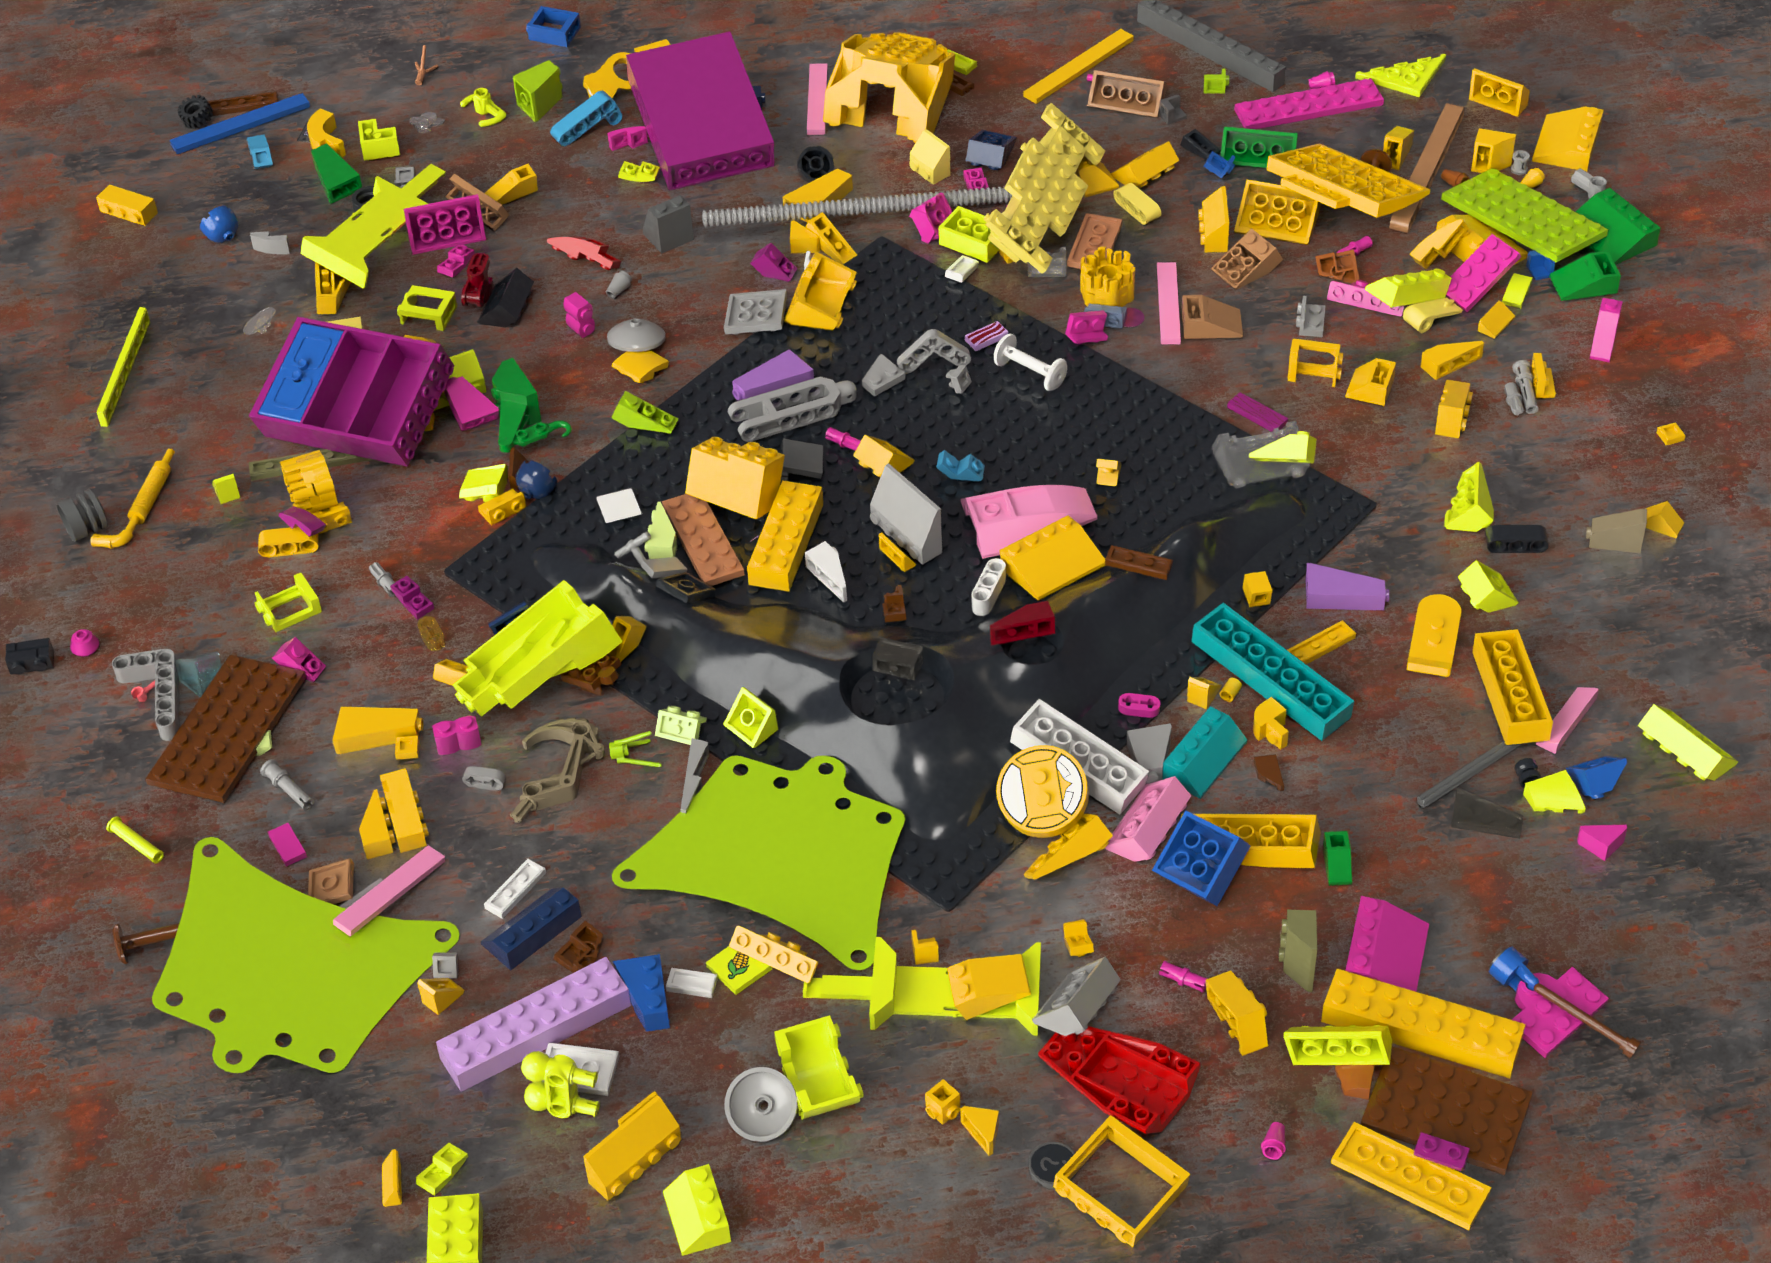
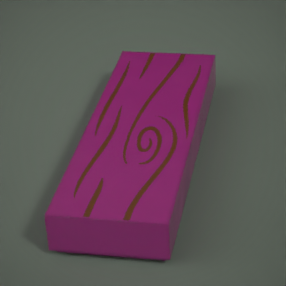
M1240 392L1227 404V408L1274 434L1288 424L1287 417Z

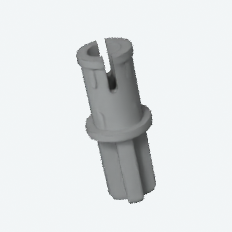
M1507 383L1504 388L1507 396L1506 402L1510 405L1514 415L1518 416L1524 412L1521 402L1522 396L1518 393L1515 383Z
M374 562L369 566V570L377 579V584L382 586L390 597L395 596L390 588L395 583L392 575L386 572L378 562Z

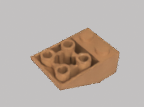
M1251 228L1211 270L1237 290L1269 274L1283 258L1272 244Z
M1182 295L1184 339L1243 337L1240 309L1204 295Z

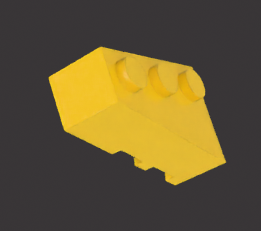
M1446 380L1443 395L1441 396L1442 401L1439 403L1436 435L1459 438L1461 430L1465 431L1467 419H1464V417H1468L1470 405L1467 404H1471L1473 392H1469L1471 383Z

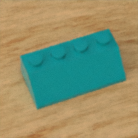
M1210 706L1163 762L1162 780L1175 776L1191 795L1201 799L1247 743V738L1229 715Z

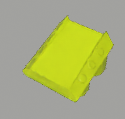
M501 464L468 470L460 489L459 498L466 501H475L478 498H483V501L487 502L503 494L507 485L508 465Z

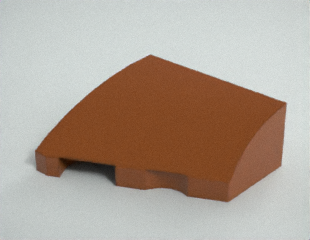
M1354 249L1315 256L1319 276L1348 283L1360 280Z
M1335 1065V1072L1341 1080V1088L1344 1095L1369 1100L1375 1065Z

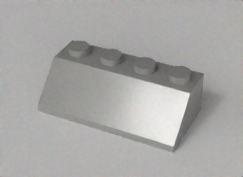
M1106 956L1070 971L1032 1019L1033 1023L1064 1036L1074 1032L1075 1034H1080L1088 1028V1022L1097 1016L1098 1009L1107 1003V997L1116 991L1115 987L1121 980Z

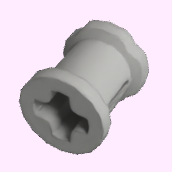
M1518 150L1513 153L1514 163L1511 167L1513 174H1526L1528 170L1526 165L1530 157L1528 152Z

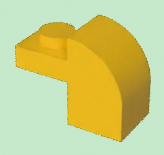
M1272 697L1256 708L1253 733L1258 741L1266 737L1271 744H1274L1281 750L1288 743L1289 731L1283 727L1286 720V709Z

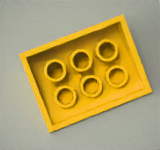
M1581 107L1547 114L1532 162L1576 170L1581 168L1587 171L1601 128L1604 110L1595 107Z
M1246 180L1234 232L1246 234L1252 228L1263 238L1309 245L1321 202L1281 185Z
M1450 215L1437 222L1436 231L1459 219H1462L1468 226L1469 230L1450 251L1463 262L1491 234L1520 253L1521 258L1515 264L1528 257V252L1506 235L1470 215Z
M1069 515L999 550L1000 559L1006 564V574L1037 600L1106 566L1105 558L1081 525Z

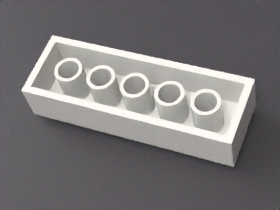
M1040 699L1013 727L1010 742L1022 750L1033 746L1047 745L1060 748L1071 754L1079 762L1085 773L1089 785V795L1119 815L1146 784L1149 774L1147 769Z

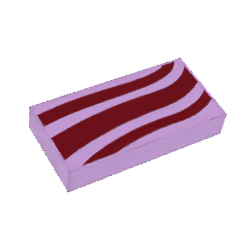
M997 321L965 335V341L975 351H978L1000 341L1002 337L1008 334V331Z

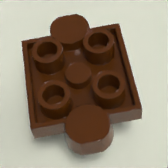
M607 654L581 670L574 668L562 673L560 676L563 682L579 686L582 690L596 695H603L601 684L614 685V681L619 677L616 669L622 664L618 657Z

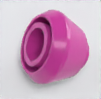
M78 630L72 635L70 650L77 656H90L99 647L98 638L89 630Z

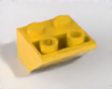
M1479 128L1475 140L1471 171L1483 173L1491 168L1500 171L1512 165L1516 134Z
M1376 358L1356 368L1345 397L1385 406L1394 382L1396 362Z

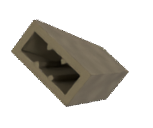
M1642 508L1592 518L1591 527L1587 526L1585 537L1589 539V548L1640 553L1647 524V509Z

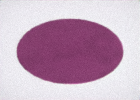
M1127 308L1124 326L1135 327L1140 325L1144 321V314L1136 308Z

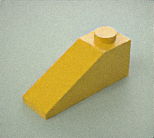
M823 212L808 221L805 228L819 236L820 250L836 262L843 265L857 256Z
M1474 341L1436 345L1422 352L1421 368L1437 380L1481 359L1484 342Z

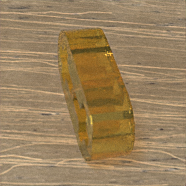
M431 616L422 617L417 625L419 634L426 647L431 651L441 650L445 646V639L436 619Z

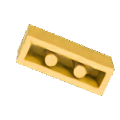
M110 184L96 197L100 212L145 226L158 214L154 198Z

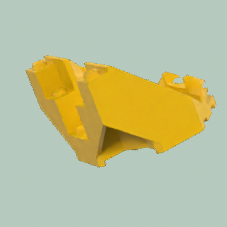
M901 32L887 36L884 33H872L870 37H862V34L852 35L842 42L839 57L827 85L823 122L829 123L830 126H839L843 123L863 127L868 83H881L885 87H895L893 115L898 116L897 135L907 136L909 140H913L916 143L923 130L927 129L934 134L953 81L955 53H948L946 47L942 44L936 45V40Z

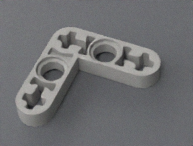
M931 329L926 331L898 357L897 365L905 374L913 372L933 352L957 366H966L970 363L971 357L966 347L942 332ZM947 345L952 346V348H951L950 350H943V349H942L943 347H945V346H947ZM918 349L925 350L921 354L914 353Z

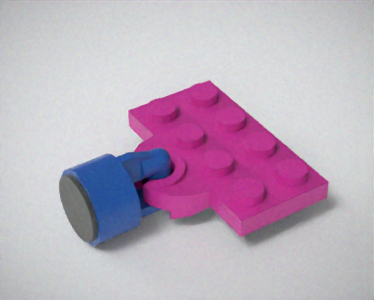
M1513 946L1506 947L1490 964L1489 974L1504 987L1509 985L1516 991L1515 1002L1522 1011L1512 1020L1526 1024L1523 1039L1546 1058L1584 1023L1534 991L1535 984H1542L1590 1016H1593L1607 1004L1609 998L1573 967L1558 980L1547 974H1532L1526 967L1529 960Z

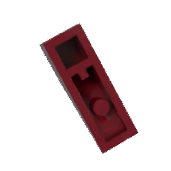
M1048 601L1025 605L990 625L991 645L1055 634V616Z

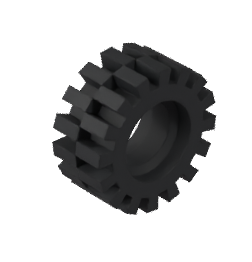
M193 95L191 99L189 97L186 98V102L183 100V105H179L177 112L186 127L196 129L198 126L201 128V124L206 125V121H210V117H213V109L204 96L197 95L196 98Z

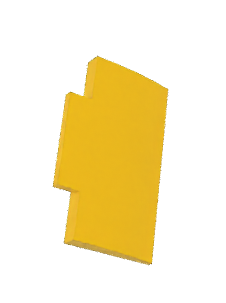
M1320 143L1268 156L1267 171L1283 177L1281 178V186L1334 209L1351 206L1378 218L1401 210L1430 194V189Z

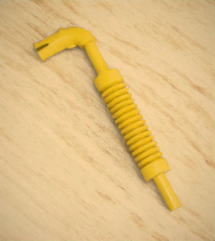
M167 449L162 461L154 463L127 514L130 521L126 529L117 535L93 534L91 537V545L93 547L114 549L115 547L127 544L133 538L132 533L136 525L144 523L171 472L169 463L175 453L173 449Z

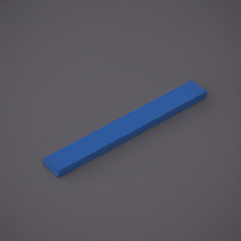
M301 93L169 141L176 154H180L310 107V103L304 94Z

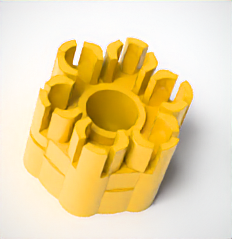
M1099 247L1098 250H1095L1094 255L1086 256V264L1085 257L1081 258L1080 292L1087 307L1089 304L1123 307L1134 300L1135 267L1130 263L1129 252L1124 251V258L1122 260L1121 250L1115 251L1113 258V250L1108 248L1106 258V247Z
M320 450L280 461L286 486H289L287 491L290 494L291 502H294V507L313 513L338 505L334 484L325 458Z

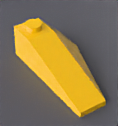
M1084 813L1071 829L1060 834V839L1052 841L1047 846L1049 852L1040 855L1023 875L1025 878L1033 880L1040 878L1089 854L1104 849L1109 844L1108 840L1113 835L1097 815Z

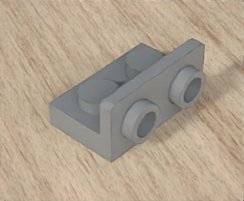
M1303 296L1302 303H1298L1297 314H1301V316L1297 315L1296 327H1300L1299 335L1323 337L1325 305L1306 304L1307 296Z

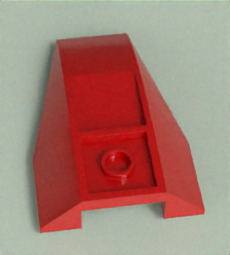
M1090 1026L1080 1034H1075L1074 1032L1064 1036L1055 1033L1038 1053V1056L1104 1113L1145 1134L1162 1132L1189 1099L1201 1066L1200 1062L1160 1043Z

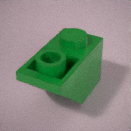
M1324 832L1322 850L1328 885H1351V848L1348 832Z

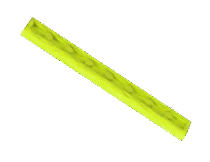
M139 307L97 409L98 419L103 427H108L150 324L149 315L145 307Z

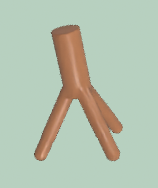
M423 45L421 66H419L418 62H415L418 70L415 81L417 85H422L425 74L439 67L436 64L426 70L424 69L426 45Z

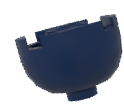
M525 460L516 474V484L520 492L527 499H540L549 495L558 482L555 476L552 479L549 475L550 470L532 460L529 463H526Z

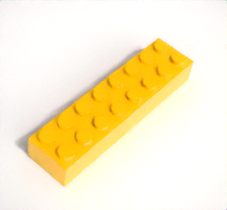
M1336 969L1323 1004L1321 1022L1336 1027L1351 1025L1388 1026L1393 1044L1509 1079L1511 1078L1526 1025L1341 969Z

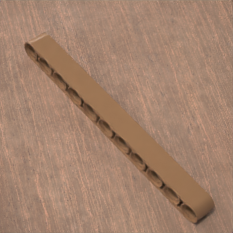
M1446 103L1409 181L1430 189L1462 122L1465 107ZM1426 196L1401 210L1393 212L1389 228L1409 233Z

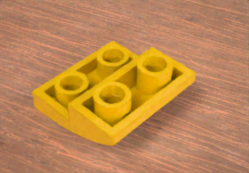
M651 350L641 352L627 351L612 363V367L619 370L621 374L631 377L633 381L643 383L653 379L654 372L668 368L669 361Z

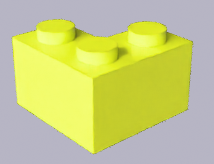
M376 119L358 121L364 160H375L400 155L395 127L378 129Z

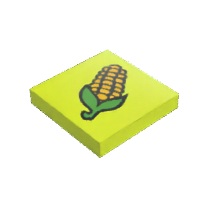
M729 946L706 962V967L713 974H717L718 979L735 995L772 970L771 966Z

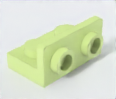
M668 706L667 709L659 710L655 736L691 745L692 738H699L701 723H705L707 718L700 716V713L696 711H687L686 713L682 712L680 707Z

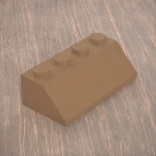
M1094 70L1087 106L1158 118L1160 100L1165 99L1167 84L1164 81Z

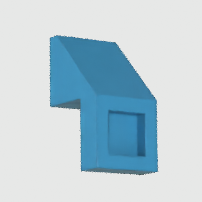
M265 134L247 137L254 168L259 169L273 166Z
M943 450L939 453L936 468L950 479L981 481L985 465L971 454L958 461L954 456Z

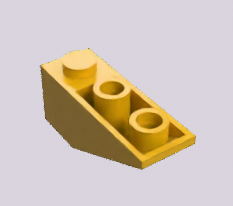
M525 164L511 170L488 189L485 194L501 205L538 191L537 176L530 165Z
M377 789L372 793L359 827L367 860L393 853L391 844L396 843L393 830L388 831L387 827L391 826L388 813L383 814V811L387 810L384 797L379 798Z

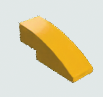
M1462 219L1451 222L1425 238L1410 253V256L1416 263L1427 269L1438 255L1445 258L1469 228Z

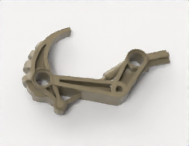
M567 718L566 720L552 721L537 728L522 741L523 748L526 750L535 743L549 739L564 741L570 744L571 747L563 771L560 774H554L546 779L530 781L523 786V794L520 796L521 802L510 814V817L516 823L521 822L530 810L544 809L577 798L583 764L593 757L600 759L605 755L604 746L598 743V727L595 728L588 719L581 718L576 720V718Z

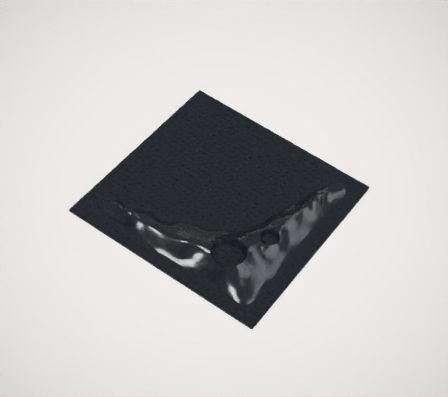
M881 236L860 251L856 257L843 264L857 272L854 279L857 283L852 291L849 290L845 296L840 310L843 321L839 328L835 327L834 330L790 325L783 321L781 330L753 333L657 407L678 418L671 434L636 428L627 429L559 481L549 495L533 501L448 566L444 573L448 578L502 614L524 600L528 607H531L564 580L575 589L585 605L590 607L594 604L601 609L611 624H613L616 616H629L646 625L639 645L621 661L622 665L616 669L619 677L614 681V685L609 686L657 718L659 710L667 709L668 706L680 707L681 711L686 713L687 711L699 712L700 716L706 717L707 720L705 723H701L698 740L708 742L709 753L721 761L730 756H743L784 770L795 771L802 768L811 758L816 756H830L840 760L846 769L843 782L847 790L895 807L904 814L905 822L894 848L888 873L945 911L950 912L1030 837L1016 830L1007 821L998 804L996 790L998 778L1003 767L1015 754L1022 751V749L1010 742L1013 727L1038 699L1047 703L1113 748L1121 751L1127 745V731L1145 728L1156 718L1122 714L1118 710V701L1122 694L1133 693L1155 696L1160 701V714L1188 687L1190 677H1199L1216 661L1192 642L1194 624L1219 605L1225 603L1254 625L1306 575L1307 563L1318 564L1376 509L1377 504L1373 500L1304 463L1266 462L1249 458V453L1268 444L1083 344L1073 343L1067 335L964 280L961 283L945 277L946 270ZM789 306L785 309L784 319L787 314ZM998 321L1008 331V334L1016 336V349L1050 366L1059 358L1064 359L1067 363L1066 376L1057 389L1048 391L1044 386V375L1011 359L1003 366L996 365L994 351L998 342L975 351L965 341V335ZM931 329L942 332L966 347L970 353L971 361L966 367L972 382L963 394L956 393L955 389L949 386L951 378H946V374L950 370L957 369L958 366L935 352L913 372L905 374V380L876 396H873L862 387L863 378L879 355H884L898 367V357L926 331ZM947 345V346L943 347L942 349H943V350H950V349L952 348V346ZM918 349L914 353L921 354L925 350ZM791 350L813 369L814 378L823 377L831 379L835 383L845 380L852 381L856 385L857 397L854 401L841 405L836 416L751 441L758 443L764 448L776 449L781 454L783 439L823 445V473L821 479L789 473L788 481L822 487L823 507L805 552L824 541L831 547L836 548L839 553V560L846 584V602H842L806 568L805 553L789 592L749 585L747 566L769 512L758 519H754L707 502L744 569V576L713 585L712 587L716 589L715 596L686 604L658 588L656 583L659 578H651L638 563L632 551L620 559L615 556V552L625 546L629 540L637 538L644 532H648L649 525L653 523L652 511L656 510L657 502L662 504V501L685 494L693 447L711 437H719L727 443H736L740 446L748 443L742 440L738 432L739 425L746 420L735 422L731 420L728 414L729 406L734 402L740 401L736 400L733 396V380L783 352ZM818 387L812 388L809 393L815 392ZM794 393L790 398L797 397L799 393ZM780 398L773 400L772 404L778 403ZM828 406L822 407L820 411L826 410ZM743 409L737 410L734 415L742 413ZM810 411L804 412L801 417L807 416ZM786 417L782 422L789 421L791 417ZM830 427L843 433L848 432L851 437L860 441L864 435L887 441L915 460L912 465L900 472V474L941 508V554L921 564L917 559H913L907 550L900 547L891 536L886 535L879 525L872 522L870 518V503L880 477L873 474L874 470L872 468L868 469L859 464L860 460L853 456L855 450L848 447L842 448L839 444L825 438L826 432ZM753 428L747 429L745 434L752 432ZM945 450L958 461L969 454L973 455L985 465L983 479L981 481L950 479L936 468L939 453ZM1097 459L1121 462L1116 486L1097 484ZM1038 485H1066L1085 488L1097 514V520L1081 527L1105 559L1111 545L1171 559L1173 560V566L1167 580L1106 565L1040 600L1034 598L1006 574L1005 584L991 611L987 615L978 616L972 611V591L987 562L995 558L1000 559V555L982 559L977 546V532L970 515H965L960 499L1007 489ZM631 488L641 514L606 523L596 497ZM882 532L916 563V566L906 572L902 571L879 549V534ZM676 534L677 550L675 557L687 568V573L701 580ZM644 542L639 548L646 560H648L649 556L648 552H645ZM1265 571L1273 590L1271 602L1268 605L1249 607L1242 589L1244 575ZM902 585L906 620L885 622L883 612L884 595L886 593H893L896 591V586ZM1044 601L1049 602L1055 616V634L991 645V624L1025 605ZM742 687L748 689L773 708L776 714L778 730L756 748H752L723 725ZM823 763L819 766L818 770L821 774L827 775L833 772L834 767L830 763ZM738 764L733 768L742 775L748 772V767L745 764ZM778 777L774 780L773 784L778 789H784L788 786L789 781L785 777ZM839 798L835 805L838 809L845 810L850 807L851 802L847 798ZM880 812L876 816V820L880 824H887L892 819L888 812Z

